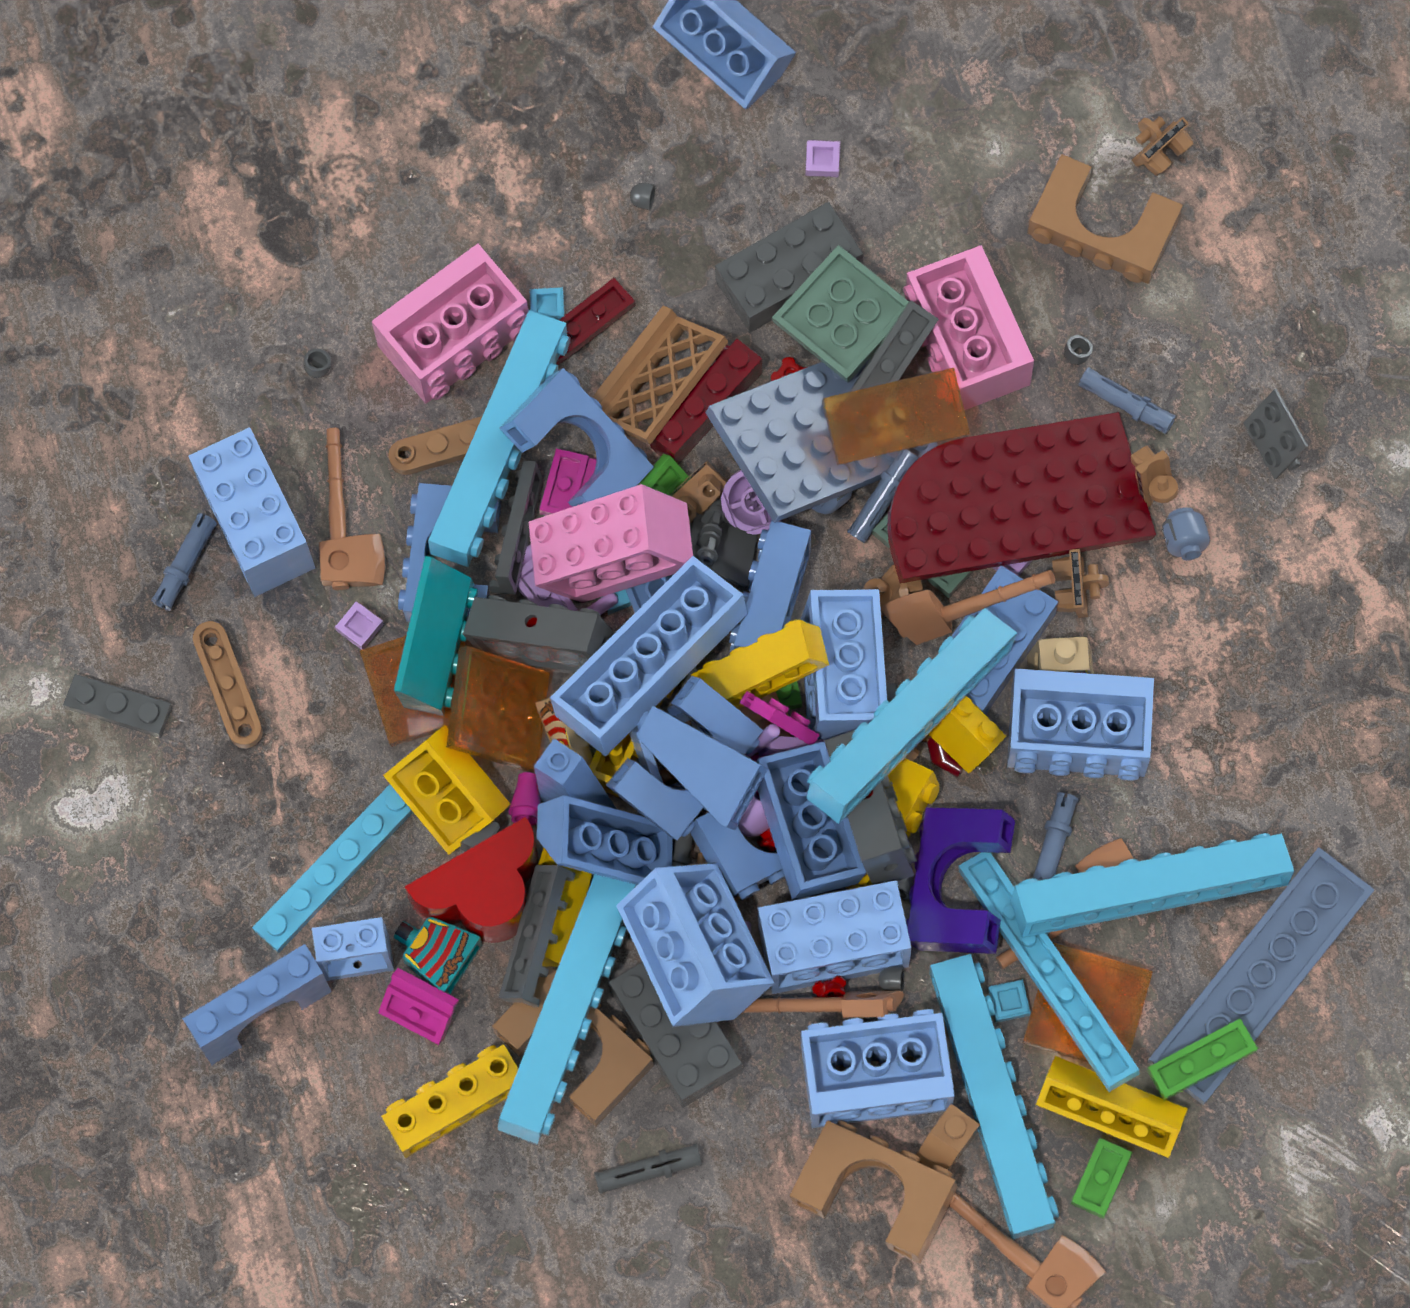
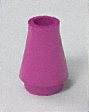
M524 772L518 775L517 785L508 813L511 815L513 823L527 817L531 826L537 824L538 804H541L536 775Z

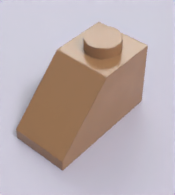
M950 1104L918 1150L916 1156L921 1159L920 1164L931 1169L934 1165H938L950 1171L978 1133L980 1124Z

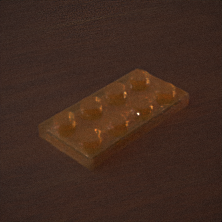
M954 368L821 399L837 466L970 434Z

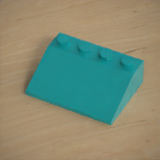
M429 556L424 558L394 692L404 708L444 716L446 707L451 708L453 705L455 688L451 687L453 674L459 675L463 655L458 654L461 641L467 642L463 632L467 622L468 609L472 607L474 597L478 596V589L473 588L474 583L471 577Z

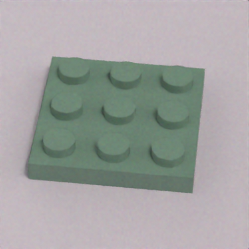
M838 245L772 316V320L778 327L848 383L874 355L909 301Z

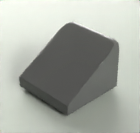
M494 821L478 833L475 832L461 841L460 849L467 851L500 832L499 823Z

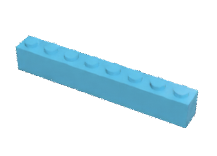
M530 310L528 311L428 540L431 555L469 567L472 557L477 558L484 543V539L481 538L485 527L491 528L496 516L494 506L498 498H504L509 485L507 476L510 469L516 470L521 458V451L499 428L550 375L558 371L557 360L560 355L565 356L571 337L567 336L565 322Z
M986 608L976 617L970 615L960 627V633L955 638L949 636L940 646L939 654L934 659L928 657L919 667L918 675L912 681L906 679L899 686L895 693L896 697L891 702L885 700L881 703L874 713L875 718L869 724L866 722L861 723L853 733L852 740L846 746L843 743L840 744L832 753L830 762L824 768L820 765L812 772L807 781L810 786L806 799L839 824L1011 651L1017 634L1016 631Z
M1268 833L1254 836L1251 840L1241 842L1227 840L1216 847L1204 849L1203 846H1196L1180 854L1161 853L1152 859L1144 861L1129 859L1121 862L1118 866L1108 868L1094 866L1085 872L1072 875L1070 872H1062L1054 875L1051 879L1041 881L1027 879L1015 885L1011 904L1021 937L1023 938L1288 886L1294 873V868L1283 835L1270 836Z
M594 875L499 1117V1131L535 1144L539 1143L542 1134L549 1135L555 1119V1115L550 1113L554 1102L561 1103L568 1083L562 1082L566 1070L573 1072L580 1052L574 1049L578 1039H586L592 1020L587 1019L591 1007L598 1008L604 989L599 988L603 976L609 978L616 958L611 957L614 946L621 947L627 932V928L622 926L624 921L616 905L636 887L635 884Z
M971 954L932 964L929 971L974 1120L980 1124L979 1136L1010 1236L1014 1240L1052 1229L1055 1224L1054 1218L1059 1216L1053 1196H1046L1043 1184L1048 1183L1046 1171L1042 1162L1036 1164L1032 1151L1037 1149L1035 1136L1031 1128L1025 1129L1022 1116L1027 1115L1025 1104L1021 1095L1015 1096L1011 1084L1016 1082L1014 1069L1010 1061L1005 1063L1001 1052L1002 1049L1006 1048L1003 1034L1000 1028L994 1029L991 1016L995 1015L993 1002L990 995L984 996L980 983L985 982L982 967L979 962L973 963Z

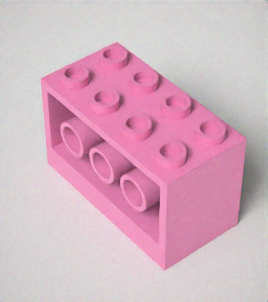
M476 244L372 320V325L378 347L425 404H427L432 399L438 400L449 391L452 384L459 379L465 380L469 378L479 364L485 360H493L501 353L505 345L512 340L515 342L529 310L527 300L479 244Z
M982 245L907 273L906 286L903 287L905 299L908 301L912 300L939 319L921 347H927L930 353V357H928L930 369L934 376H940L943 383L941 386L943 398L947 405L952 403L956 414L1030 386L1034 359Z
M643 484L529 521L535 586L580 603L675 574L693 556L687 503Z

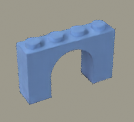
M564 368L550 375L499 428L522 453L536 446L557 423L573 424L581 428L590 437L596 451V467L591 478L568 501L571 507L637 486L654 468L648 461L646 453L639 447L634 446L625 436L623 428L616 422H613L603 412L601 404L596 399L590 397L581 388L579 380Z
M419 483L418 494H412L410 513L415 514L414 526H408L406 544L411 546L410 558L405 557L403 561L402 576L407 578L406 590H400L398 608L403 610L407 622H410L424 558L428 556L430 551L428 540L452 486ZM499 498L494 506V509H496L494 522L490 529L485 527L484 532L498 533L502 500ZM474 584L473 588L478 589L477 597L488 599V596H490L488 586ZM471 608L468 609L466 621L468 619Z
M691 676L671 702L672 705L696 723L705 734L743 755L752 753L759 744L758 737L763 732V729L700 678ZM629 758L625 760L606 785L675 840H678L680 836L685 837L695 826V817L702 808L705 810V807L683 785H664L637 762Z
M710 813L694 821L695 826L690 834L707 864L717 863L733 898L740 896L741 900H744L760 891L758 885L768 880L773 885L785 878L778 853H767L752 846L744 838L738 826L735 830L721 825Z
M304 944L187 1015L183 1020L211 1065L242 1047L237 1040L239 1033L263 1013L290 1001H297L303 1010L332 991L323 972Z

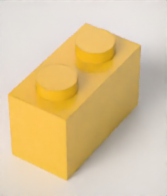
M967 696L929 733L968 774L986 759L1006 737L997 725Z

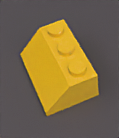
M443 725L383 775L448 855L460 847L462 840L475 832L478 833L511 805L446 725Z

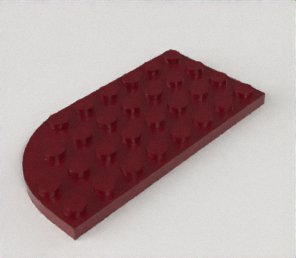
M1119 412L951 440L936 446L918 458L899 482L892 499L890 511L888 512V541L899 583L1069 554V550L1080 549V552L1152 540L1156 536L1155 528L1147 502L1144 501L1139 493L1135 475L1136 470L1131 462L1132 454Z

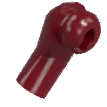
M930 737L927 741V746L932 763L959 778L964 769Z

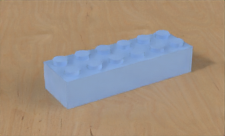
M692 556L550 697L555 716L606 757L638 725L642 715L646 711L650 712L652 706L656 707L747 615L744 595Z

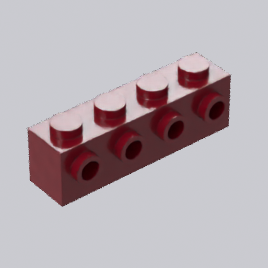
M738 339L730 346L726 344L715 359V363L704 373L650 444V448L659 456L663 454L671 456L679 465L714 427L705 413L708 407L746 392L763 373L762 358Z

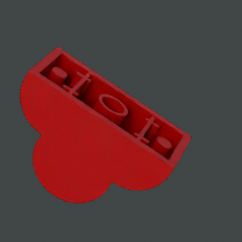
M527 817L520 819L406 885L405 890L415 912L425 921L428 917L436 918L451 925L461 921L468 932L476 934L484 942L499 943L516 936L527 898L524 884L532 877L535 866L538 863V851L530 822Z

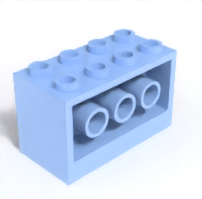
M250 427L188 456L201 489L254 597L316 569L307 542Z
M879 589L811 590L800 620L820 627L829 665L804 677L806 718L811 721L808 728L819 734L818 739L827 740L856 730L863 722L869 724L875 718L874 713L882 702L887 700Z
M1015 669L1011 688L1007 767L1014 768L1019 773H1033L1035 769L1049 770L1050 774L1057 776L1069 775L1070 772H1081L1085 777L1102 778L1104 774L1118 775V778L1122 780L1132 781L1139 779V777H1145L1151 755L1154 678Z
M717 863L655 868L616 905L673 1027L734 1020L774 984Z
M897 880L758 907V928L766 967L774 981V984L771 986L772 994L811 987L817 981L832 980L835 976H841L847 980L881 973L887 967H909L911 944Z
M925 1009L913 1012V1017L899 1018L898 1014H886L884 1017H877L878 1021L866 1023L861 1018H854L843 1021V1026L829 1027L828 1023H815L808 1025L807 1030L801 1031V1051L812 1128L824 1127L827 1120L837 1124L838 1120L846 1123L941 1112L946 1111L950 1104L953 1105L954 1090L942 1013L934 1014V1010ZM912 1056L916 1058V1062H908L905 1058ZM871 1061L882 1063L880 1067L870 1065ZM837 1065H843L844 1067H847L846 1071L842 1072L838 1071L835 1068Z

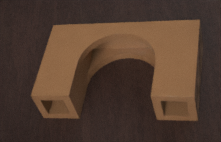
M1061 154L1029 220L1027 234L1032 235L1036 241L1042 244L1051 243L1061 247L1068 255L1073 257L1082 256L1092 260L1101 269L1118 271L1132 282L1149 284L1180 219L1183 205L1152 192L1138 223L1131 231L1118 237L1108 238L1095 235L1081 224L1076 213V207L1089 182L1092 167Z
M551 966L547 968L549 970L548 976L539 977L534 997L541 1000L539 1007H531L524 1003H514L492 1026L494 1034L519 1057L526 1051L557 972ZM600 1003L597 1009L590 1008L587 1019L592 1020L590 1028L601 1039L603 1045L602 1056L594 1071L569 1096L570 1104L595 1127L601 1123L654 1066L647 1045L638 1038L635 1042L624 1033L627 1028L619 1019L613 1015L608 1019L599 1010L601 1007Z
M827 1120L789 1195L792 1203L825 1219L842 1183L848 1176L860 1169L869 1167L885 1169L902 1182L905 1191L903 1206L885 1242L889 1250L921 1264L957 1190L956 1181L952 1178L953 1174L938 1165H934L931 1169L920 1164L921 1159L908 1151L902 1150L899 1154L888 1149L889 1144L876 1136L870 1135L869 1139L856 1134L857 1129L844 1121L838 1120L837 1124Z

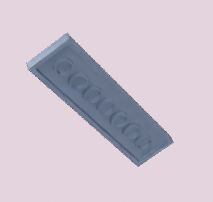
M1318 847L1151 1055L1148 1063L1153 1065L1238 1019L1242 1020L1255 1042L1372 895L1374 889ZM1237 1063L1184 1091L1204 1106Z

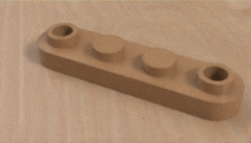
M482 416L398 440L390 447L388 453L392 469L401 475H410L464 459ZM403 451H409L411 453V455L406 459L399 457L400 453Z
M214 621L203 622L194 630L193 643L231 742L240 748H251L260 741L263 729L223 626ZM215 637L217 642L214 645H206L208 638ZM243 728H251L250 735L246 737L240 735V731Z

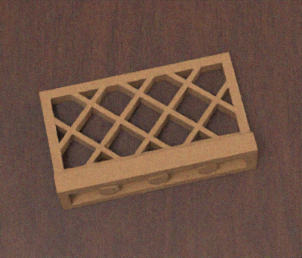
M662 306L592 398L601 404L603 412L613 422L619 424L625 431V434L650 445L726 346L728 340L719 333L678 317L672 309ZM684 330L688 331V339L676 342ZM707 341L713 342L708 350L700 353L697 352V345ZM690 348L691 356L676 361L675 353ZM669 355L670 364L656 368L660 361ZM693 366V370L688 376L678 379V370ZM671 373V382L656 386V378ZM649 381L650 389L636 394L644 382ZM673 391V396L668 402L658 404V396ZM651 399V408L637 412L636 404ZM624 408H630V415L617 419ZM653 417V422L645 432L639 429L638 422Z

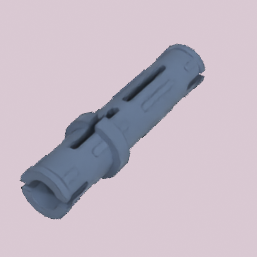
M1090 367L1086 369L1080 379L1079 387L1126 411V413L1132 415L1133 420L1137 422L1141 420L1165 435L1175 421L1176 415L1152 403L1151 398L1147 396L1141 397L1129 391L1127 388L1104 377Z
M901 447L887 471L883 470L880 475L882 479L865 503L856 520L848 529V533L861 542L866 543L872 530L889 507L902 477L910 466L920 458L907 448Z
M202 513L197 514L172 564L165 568L163 572L165 577L151 599L158 607L163 609L165 605V610L170 611L183 586H187L190 578H188L210 534L217 525V522L207 515L204 517Z
M1058 792L1056 795L1057 798L1051 818L1045 823L1044 828L1047 832L1033 879L1038 881L1051 879L1056 874L1066 837H1069L1072 832L1070 823L1076 803H1078V798L1071 794H1068L1067 798L1063 792Z

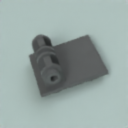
M1274 389L1243 423L1247 428L1249 436L1258 448L1265 465L1269 468L1273 478L1277 479L1287 468L1289 471H1292L1301 465L1299 461L1301 458L1300 454L1308 445L1278 390Z
M711 506L704 515L696 513L691 527L693 556L724 580L747 588L757 535L748 534L737 527L735 528L732 525L723 523L725 514L719 506Z

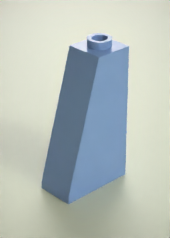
M652 706L650 712L646 711L640 718L637 725L639 732L636 737L721 825L735 830L768 768L665 711Z
M553 739L534 765L541 801L546 802L565 795L617 809L584 758L556 739Z

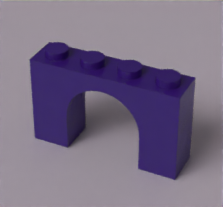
M926 807L924 819H922L919 826L921 842L919 852L915 855L917 860L914 862L916 875L914 885L909 893L911 903L910 916L906 920L910 944L919 951L996 954L1001 920L988 910L947 908L942 898L941 888L947 869L961 856L973 852L1011 853L1015 819L1003 809Z

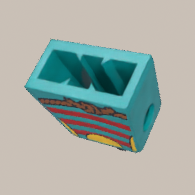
M428 917L420 929L404 920L397 928L393 937L408 947L402 956L406 966L424 982L449 995L483 946L481 938L476 934L433 917Z

